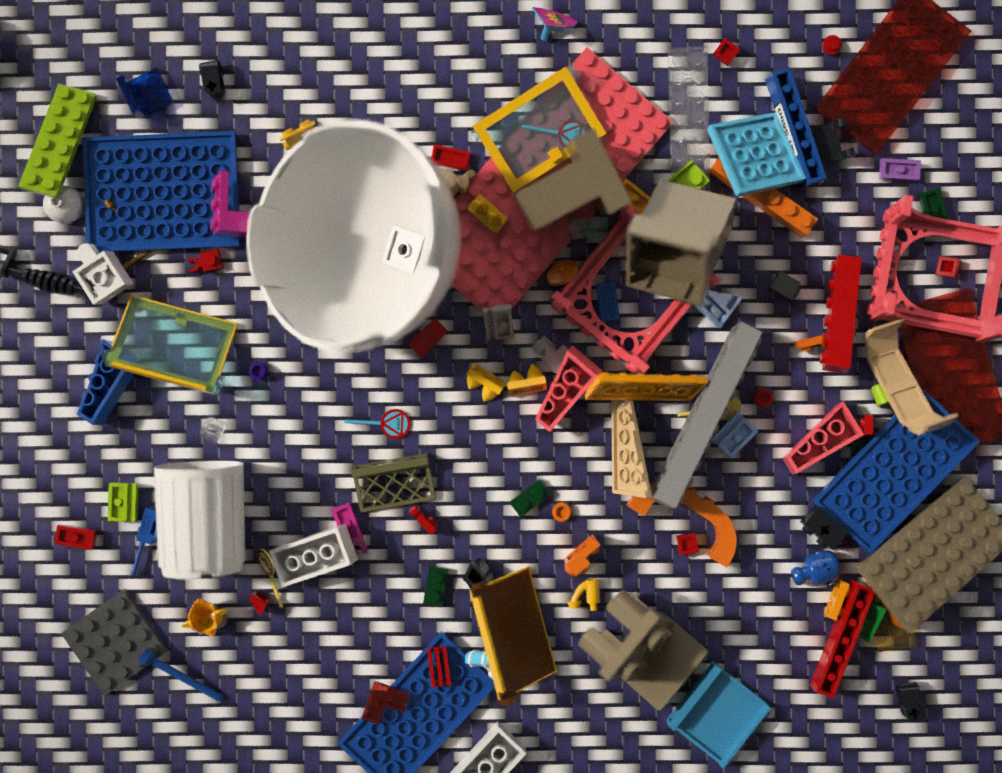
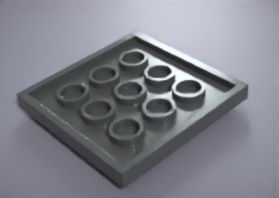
M126 589L121 590L61 633L104 696L147 666V664L143 665L137 662L145 648L153 651L152 653L156 658H159L168 651Z

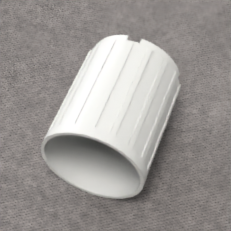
M193 461L155 466L158 567L162 568L163 576L176 579H200L202 575L212 574V577H219L241 571L245 562L244 464L238 461Z

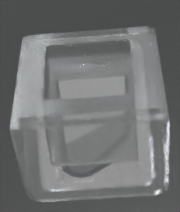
M209 416L200 430V436L218 444L226 423Z

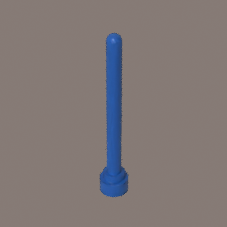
M145 648L137 661L143 665L151 664L216 701L223 699V695L154 657L153 651Z

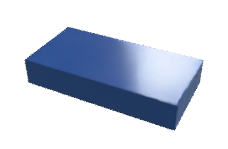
M597 283L596 290L600 320L602 322L620 320L616 283Z

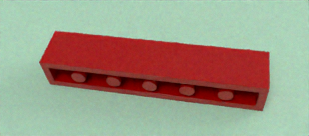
M838 254L835 261H831L830 272H833L832 279H829L828 290H831L830 297H827L826 308L829 310L828 315H825L824 327L827 328L826 333L822 337V345L825 346L824 352H821L820 364H822L823 371L846 374L850 369L861 257Z
M852 579L849 583V595L846 599L844 598L842 604V614L834 621L809 685L815 692L832 699L836 695L875 594L870 586Z

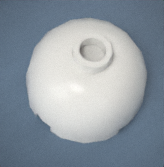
M63 186L58 199L48 196L44 197L43 208L50 219L60 224H71L76 219L79 220L85 210V202L78 190L69 186Z

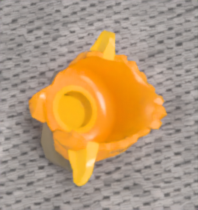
M198 598L194 601V605H192L188 613V621L182 623V628H191L200 635L214 636L217 630L227 624L226 613L228 610H219L214 604L203 600V598Z

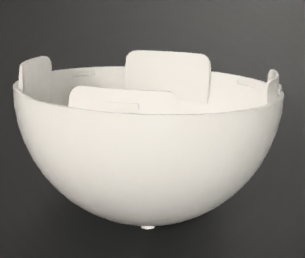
M349 121L330 124L309 131L302 136V141L295 145L276 167L266 185L259 205H255L252 208L247 232L250 272L255 283L261 287L272 312L300 340L312 346L330 351L368 350L389 344L408 334L424 322L442 301L451 285L459 260L460 221L452 192L446 180L432 160L410 140L391 129L370 122ZM404 245L407 246V253L405 255L402 254Z

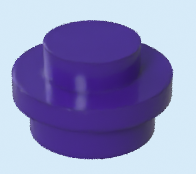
M255 362L249 368L251 378L256 381L264 380L268 376V367L263 362Z

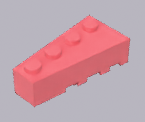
M573 345L567 350L565 358L535 418L549 432L602 372L597 365Z
M842 401L825 415L782 459L791 474H797L863 436L864 433L844 401Z

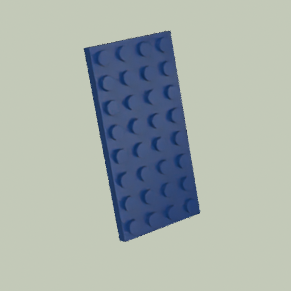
M921 388L934 413L942 417L951 415ZM894 414L812 501L871 554L977 446L980 440L956 419L949 426L918 436L910 431L908 427H903L896 414Z
M441 631L337 744L368 773H415L494 689V681L482 667H470L469 664H466V653ZM447 645L451 685L432 688L427 648ZM442 650L439 651L443 680H446L445 664ZM434 651L432 652L435 679L436 681H439L436 655Z

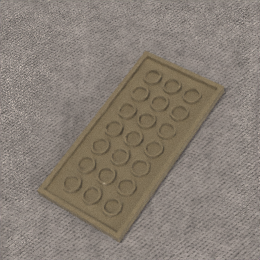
M966 476L962 477L858 565L856 569L905 631L911 633L1002 552V519Z

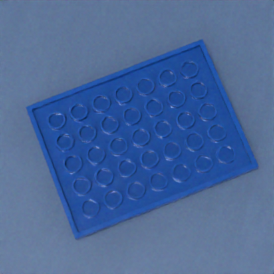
M235 131L82 137L86 244H94L99 252L241 247V237L215 236L214 230H211L210 227L211 218L214 217V211H211V200L215 196V191H212V179L218 175L220 170L229 171L228 211L240 212L237 133ZM111 199L115 205L113 207L116 208V213L111 208H107L104 201Z

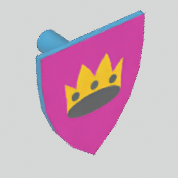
M532 7V10L544 25L540 37L543 41L548 40L551 31L564 33L565 29L572 28L578 24V21L561 13Z

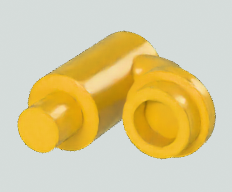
M586 579L577 587L572 599L567 601L569 608H580L582 601L579 598L586 590L590 611H597V603H600L599 579Z

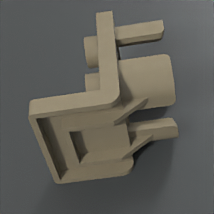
M622 590L609 602L607 611L631 631L628 637L622 642L609 630L599 633L595 628H589L581 637L578 645L602 666L598 673L607 681H625L656 710H663L706 658L709 651L668 615L651 610L632 592L628 593Z

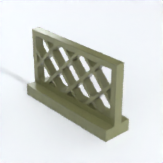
M428 453L355 465L351 469L360 512L436 499ZM425 467L427 475L423 480L414 475L418 468ZM404 471L409 475L404 483L395 478L398 472ZM380 475H386L391 478L386 486L376 481ZM411 477L420 482L416 490L406 485ZM367 478L372 483L366 490L360 486L359 479ZM393 480L402 486L397 494L388 489ZM373 484L383 489L378 497L369 492ZM422 485H425L430 489L431 495L422 496L418 493V490ZM403 488L413 493L410 499H403L399 496ZM385 491L394 496L391 502L385 503L380 499ZM366 494L375 499L373 505L364 507L363 498Z

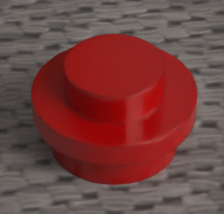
M830 35L824 39L822 48L825 53L835 55L841 50L842 41L838 36Z
M758 389L755 391L753 402L756 406L765 408L772 403L773 397L769 390Z

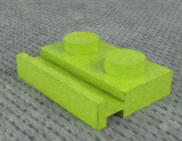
M691 160L671 176L667 182L701 190L710 180Z
M109 483L107 521H138L139 483Z

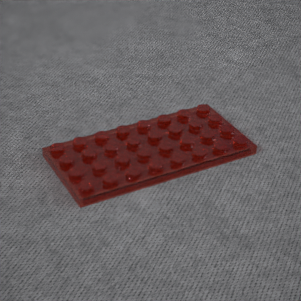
M897 0L814 109L831 122L845 117L847 126L841 128V130L876 155L972 31L932 0Z
M970 288L913 303L924 310L979 320ZM901 324L898 330L906 359L919 387L951 415L957 413L958 416L955 419L980 440L977 446L1002 439V401L986 343L976 342L974 337Z

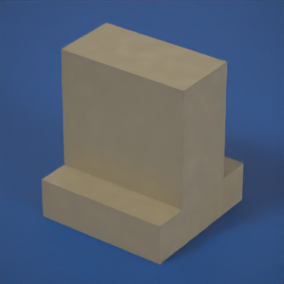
M594 128L572 139L565 146L572 164L517 192L512 197L529 231H535L591 200L600 216L610 214L631 203Z
M659 180L643 214H635L627 230L626 286L702 307L710 290L711 275L733 227L736 198Z

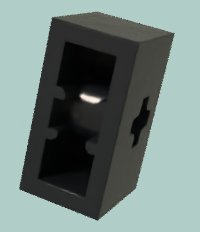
M816 505L799 521L803 525L802 529L809 536L813 534L818 538L816 542L824 549L828 547L834 550L848 534L845 529ZM821 525L824 526V532H821V529L819 528Z

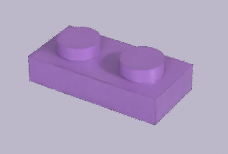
M887 158L880 160L879 179L920 180L921 160Z

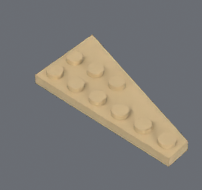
M611 400L612 493L652 498L633 400Z

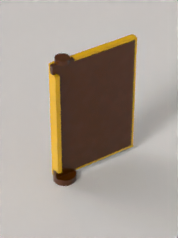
M524 567L486 584L484 582L473 584V589L469 590L501 706L517 703L519 701V691L557 672L529 567Z

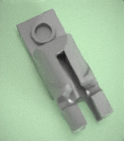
M544 335L531 348L536 354L545 351V355L541 360L551 372L557 374L568 349L565 345H562L557 350V345Z

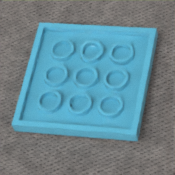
M776 112L712 124L707 128L736 197L802 183L806 179Z

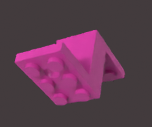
M220 170L218 175L212 179V191H215V196L211 200V211H214V217L211 218V230H214L215 236L247 238L250 212L228 211L229 171Z

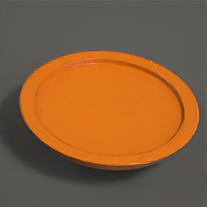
M572 260L557 262L549 269L547 282L553 286L568 283L576 276L578 264Z

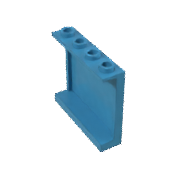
M712 661L666 719V722L671 729L677 730L724 769L726 765L728 766L732 763L736 752L744 748L747 738L757 731L758 724L769 716L771 708L759 696Z

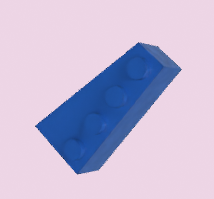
M105 339L101 340V349L99 355H96L94 361L96 364L93 373H90L88 379L90 382L87 390L84 391L77 412L78 416L90 424L101 426L107 420L134 376V373L105 366L113 341ZM124 348L122 349L119 357L120 360L141 365L143 362L141 359Z

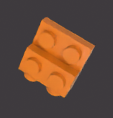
M593 534L564 558L565 570L571 577L586 573L591 564L587 556L592 557L599 551L600 543Z

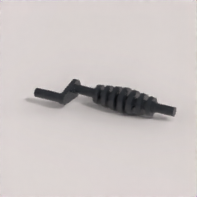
M0 245V253L7 255L1 268L2 277L8 278L12 275L22 278L23 283L30 284L45 292L63 295L67 293L70 296L78 293L87 296L84 289L78 286L75 280H70L55 272L40 271L39 269L33 270L32 268H26L23 271L13 268L17 249Z

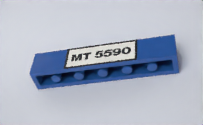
M788 67L772 72L765 79L774 110L806 177L802 183H799L800 188L817 184L827 177L791 68Z

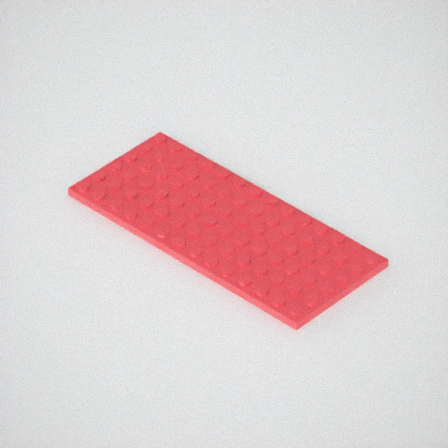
M586 47L568 68V71L607 133L599 139L621 182H623L670 128L673 121ZM563 80L546 93L498 149L516 179L548 160L550 157L547 152L555 147H558L560 151L564 149L559 143L558 135L523 129L522 125L559 131L564 122L577 120L586 126L587 131L592 129ZM570 157L514 193L492 158H490L469 182L470 186L467 193H460L454 199L460 221L461 240L459 260L451 285L482 312L483 307L490 309L491 306L510 304L512 309L596 213L597 209L591 200L537 230L529 231L512 198L517 192L572 164ZM478 194H481L508 218V221L497 234L492 232L467 210V207Z

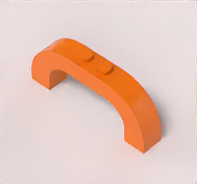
M655 481L649 482L650 489H652ZM691 486L688 489L685 488L682 504L709 520L715 528L716 539L707 555L727 568L734 556L737 544L736 532L731 520L722 510L714 506V500L707 496L704 499L697 495L699 491ZM631 496L626 505L642 516H645L655 501L649 498Z

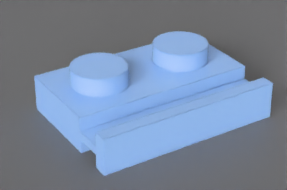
M736 412L717 431L715 436H712L710 439L729 458H732L758 430L740 412Z

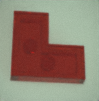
M374 680L361 719L380 725L385 707L404 713L411 693Z

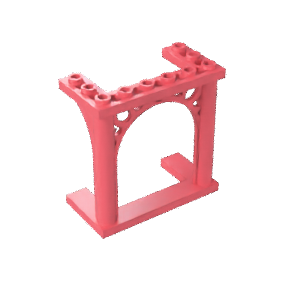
M905 195L889 209L885 210L883 215L885 225L879 237L882 240L881 247L878 248L876 254L878 265L875 266L873 271L875 282L870 289L872 299L866 311V314L869 315L868 321L877 322L885 320L893 322L904 318L905 321L902 324L974 337L976 342L981 343L1002 337V314L995 316L1002 277V225L998 228H991L926 215L912 207L914 196ZM897 230H903L907 234L906 242H902L897 237ZM912 231H918L917 235H912ZM926 236H942L991 246L979 320L924 310L906 298L898 283L897 265L901 254L909 244ZM895 243L899 245L898 251L894 250L896 247ZM888 280H891L893 282V285L890 288H887V286L889 285ZM901 301H903L905 304V307L899 305V307H896V305H898Z
M627 204L617 218L618 221L579 267L576 276L566 283L560 292L556 290L550 302L554 310L558 313L564 312L567 315L566 319L573 325L577 323L581 326L580 331L588 337L592 335L597 339L595 343L602 349L608 348L611 351L610 355L619 362L621 359L626 363L625 368L631 373L636 374L646 372L649 368L646 364L649 357L693 304L674 300L652 326L634 333L620 332L608 327L595 313L591 301V288L594 278L627 237V230L635 214L641 215ZM713 273L710 280V289L715 287L721 280ZM583 288L587 291L586 295H577L579 291L582 293ZM583 299L588 305L586 308L579 310L574 307V302ZM588 311L591 313L592 317L590 319H587L588 316L581 314ZM600 325H603V326H604V330H603V331H601V330L599 329V326H600ZM615 335L621 338L620 346H618V341L616 339L613 340V337ZM638 336H643L644 339L640 341V342H642V343H641V345L639 346V341H638L637 337H638ZM627 337L632 338L634 341V347L631 351H627L624 347V340Z

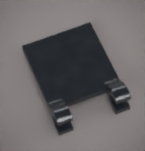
M845 117L811 129L823 166L856 155L854 147L844 151L841 149L837 129L847 127Z

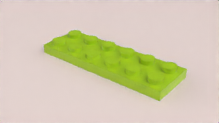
M58 84L18 187L20 189L56 199L59 198L97 99L95 93Z

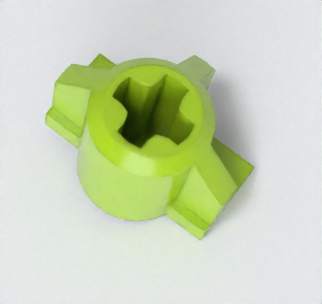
M880 384L872 386L871 391L876 401V406L890 405L887 395Z

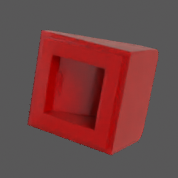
M939 256L935 275L957 280L961 260L959 258Z
M256 590L249 595L250 601L261 616L265 612L271 598Z

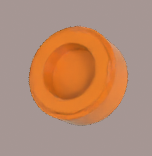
M558 502L552 508V515L559 522L567 521L571 516V508L567 503Z

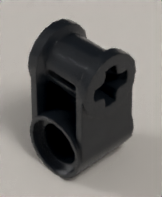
M214 60L199 63L204 91L214 100L222 99L225 95V86L220 61Z
M918 683L896 684V693L901 713L912 722L920 721L923 717V709Z

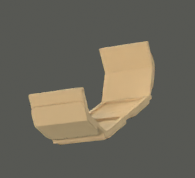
M902 318L867 331L864 335L865 349L867 350L866 358L880 386L884 389L887 399L903 427H908L910 431L920 436L951 425L958 415L956 413L942 417L934 413L898 348V328L905 321Z

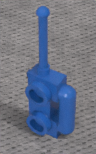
M151 507L145 508L141 525L138 528L139 532L136 535V541H139L140 546L131 572L133 576L137 574L136 570L145 543L152 545L153 542L157 543V525L155 532L153 531L156 522V509Z

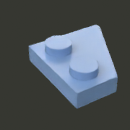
M709 290L703 306H694L716 327L721 328L742 298Z

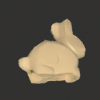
M438 169L446 180L453 196L458 192L462 194L467 193L470 186L469 181L476 174L474 170H469L463 176H457L450 169Z

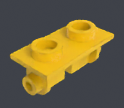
M308 119L300 123L299 128L295 130L289 128L282 132L283 136L280 137V141H286L283 143L285 149L291 150L301 141L300 137L309 131L317 129L318 127H313L315 120L310 122Z

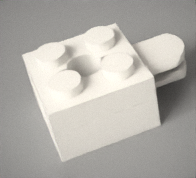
M82 244L78 247L77 254L83 265L72 272L93 305L106 303L134 284L113 251H103L100 253L94 244Z

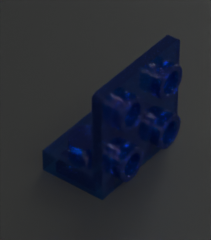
M157 68L132 80H128L124 76L116 78L132 114L139 119L174 103Z

